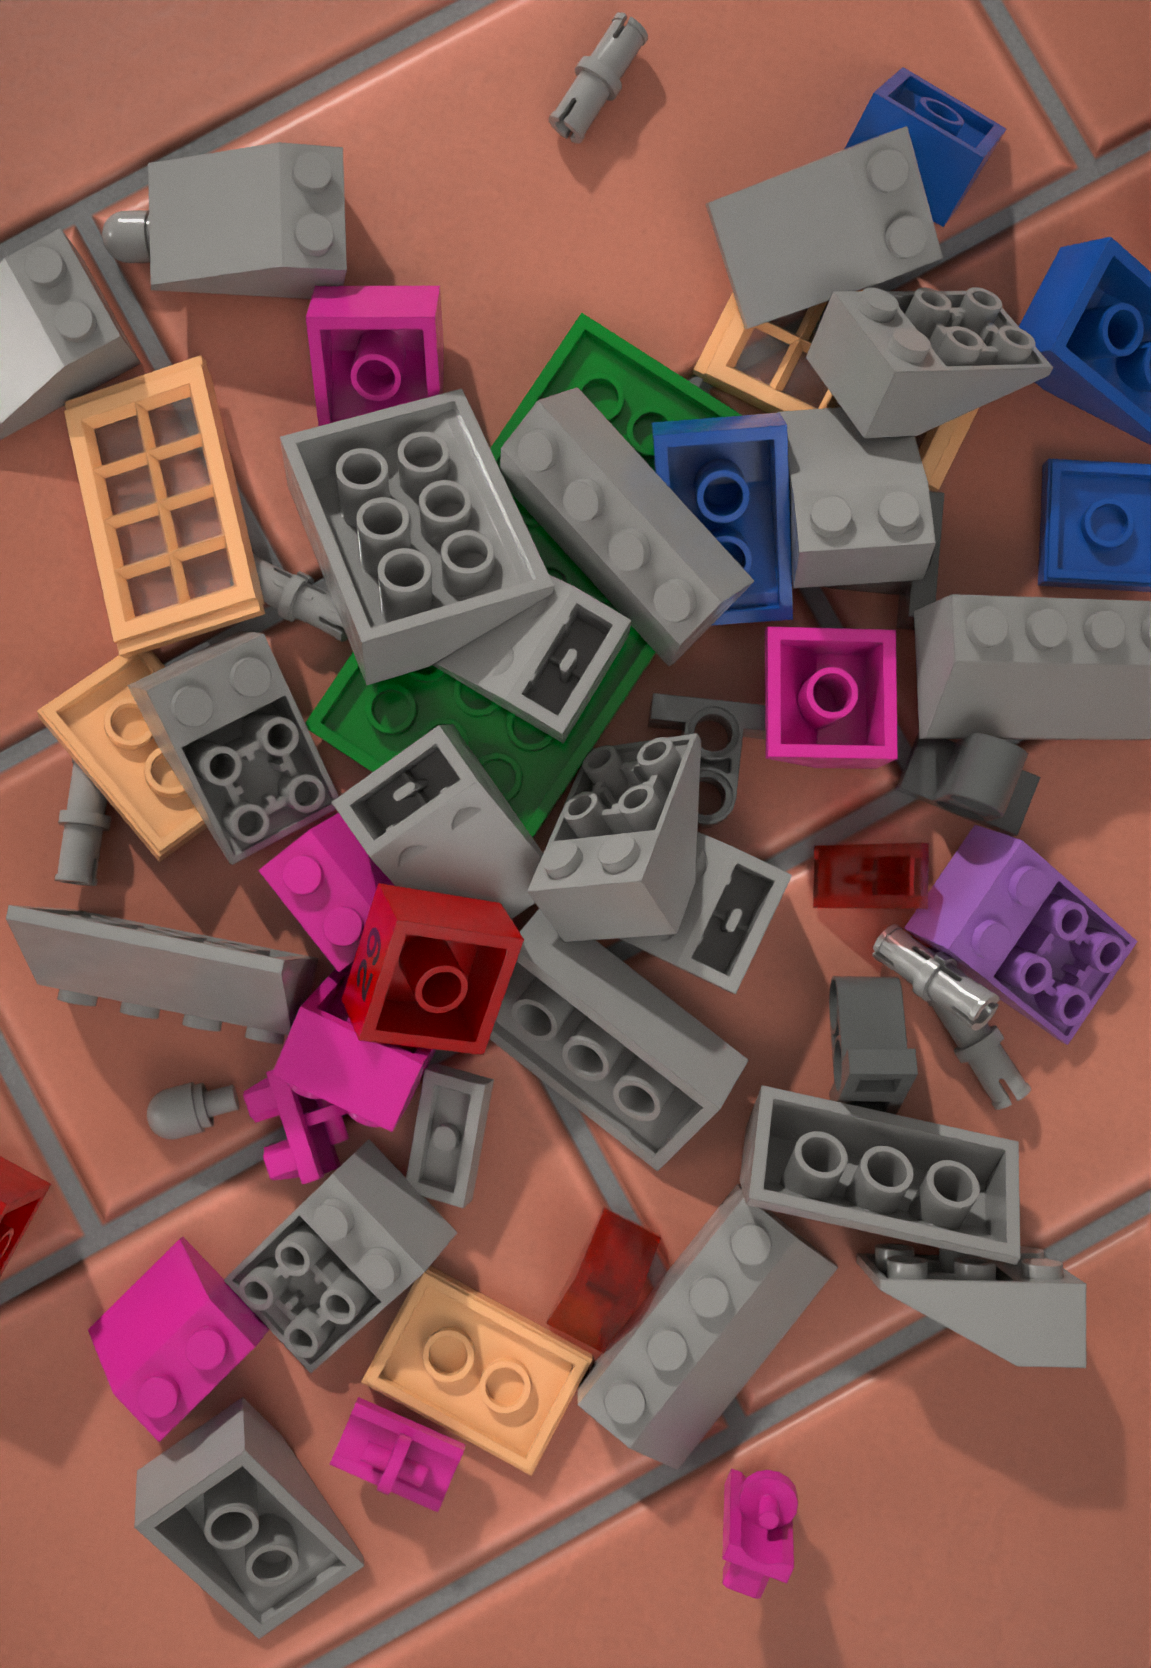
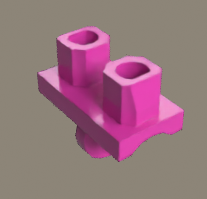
M273 1070L267 1071V1078L245 1090L243 1097L249 1115L255 1123L280 1115L287 1139L272 1143L263 1148V1159L270 1179L282 1180L300 1177L303 1185L324 1177V1174L339 1168L341 1165L334 1144L349 1139L342 1115L348 1113L347 1110L324 1099H310L301 1096L289 1087L288 1082L273 1076Z
M358 1397L329 1465L377 1485L376 1490L389 1496L390 1492H393L438 1512L464 1453L466 1444Z
M731 1468L724 1484L722 1559L726 1562L723 1567L722 1584L728 1589L755 1599L761 1598L770 1577L787 1583L794 1569L793 1518L797 1513L798 1494L795 1485L789 1477L780 1472L772 1470L757 1471L746 1478L742 1472Z

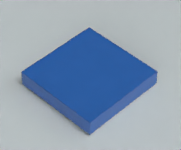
M1049 458L1042 465L1038 586L1151 592V464Z

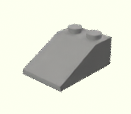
M907 126L866 140L705 204L745 329L830 300L833 291H858L943 258Z
M278 142L148 163L151 290L311 299L315 286H343L347 272L343 147Z
M61 228L5 257L0 262L1 440L64 406L65 401L80 397L141 364L84 259Z
M842 407L778 412L785 420L788 432L793 588L924 580L936 541L928 481L915 437L864 438Z
M243 1397L137 1470L134 1528L258 1639L364 1567L363 1555L283 1436Z

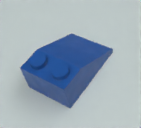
M1112 237L1060 247L1018 326L1034 338L1036 348L1053 366L1049 376L1035 383L1052 395L1151 445V272Z
M767 413L652 423L654 469L656 474L754 580L750 587L712 625L793 620L787 424L781 414Z

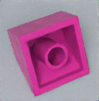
M315 286L306 314V325L318 426L443 394L444 343L440 286Z
M767 627L765 629L766 759L812 768L877 769L898 759L896 630Z
M337 813L311 828L258 870L338 973L351 971L378 883L394 884L369 857L341 815Z
M335 969L300 1006L272 1075L288 1082L289 1087L301 1096L310 1099H324L347 1110L349 1116L362 1125L382 1127L393 1132L424 1076V1071L428 1068L436 1049L359 1041L342 1002V996L350 972L338 973Z
M181 1237L88 1329L113 1394L158 1442L196 1407L257 1346L269 1331V1328L184 1237Z

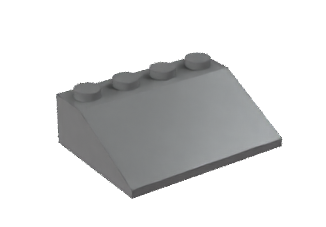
M462 388L280 437L287 486L366 685L429 667L553 594L554 585Z
M9 905L6 915L7 923L37 985L59 989L57 996L59 1001L84 1006H96L98 997L122 1001L119 1012L123 1014L150 1019H158L160 1009L184 1014L182 1025L208 1031H221L222 1022L247 1026L246 1038L273 1044H283L284 1036L289 1034L300 1006L311 995L319 959L76 909Z

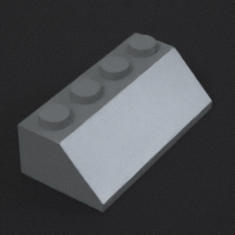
M578 387L538 400L501 447L500 471L510 492L622 615L631 620V626L668 666L674 664L754 582L751 576Z
M951 594L914 611L919 739H964L974 733L986 734L1000 739L1022 740L1151 739V601Z
M539 908L520 931L524 942L495 1021L490 1040L656 1171H659L721 1109L749 1060L596 940L564 942Z
M761 1086L745 1130L739 1182L746 1205L1016 1265L1021 1258L1018 1141Z
M737 1184L585 1373L578 1386V1406L628 1448L678 1470L837 1270V1265L770 1210L746 1205L741 1186Z

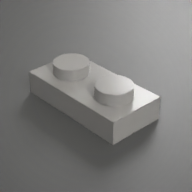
M437 1063L425 1069L406 1179L421 1196L460 1208H464L472 1201L494 1079Z

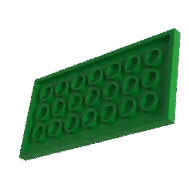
M581 313L490 449L500 469L501 447L535 403L540 399L577 387L654 471L652 423L742 415L587 315ZM511 493L548 574L575 586L620 613ZM631 626L627 640L564 744L433 665L366 685L353 652L305 724L308 731L372 773L438 725L454 724L534 839L580 770L584 759L593 750L656 655V652Z

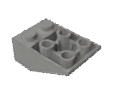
M977 287L970 288L967 291H937L931 288H918L916 291H884L878 288H866L863 291H833L806 356L808 362L864 438L920 435L1049 376L1053 369V366L1036 348L1034 338L1026 331L1020 329L1002 308L1000 298L986 289Z
M549 575L554 585L553 594L434 663L433 666L564 744L630 633L631 620L575 586Z
M239 631L128 685L155 742L229 864L233 865L336 809L331 802L339 797L264 634Z
M454 724L438 725L331 802L369 857L395 886L499 902L511 919L535 903L527 890L543 852Z
M697 733L668 738L659 737L653 740L614 746L605 745L593 748L584 759L527 890L528 894L564 942L678 933L695 885L701 758V739Z
M697 832L695 885L678 933L618 939L721 989L736 994L792 875L733 846Z
M368 1139L244 1259L224 1281L299 1362L312 1373L430 1267L457 1232Z
M894 1243L875 1245V1254L857 1253V1264L879 1290L1018 1367L1086 1368V1283L1065 1270L1062 1262L1044 1257V1250L1020 1246L1021 1258L1016 1265L939 1248V1255L914 1254V1247Z

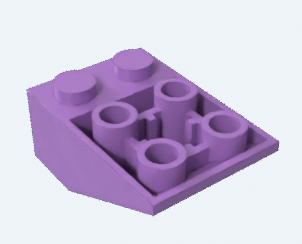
M974 825L904 927L906 931L934 952H944L954 958L957 962V968L963 971L965 975L997 994L1001 1001L1066 1045L1069 1044L1138 942L1023 840L978 825Z

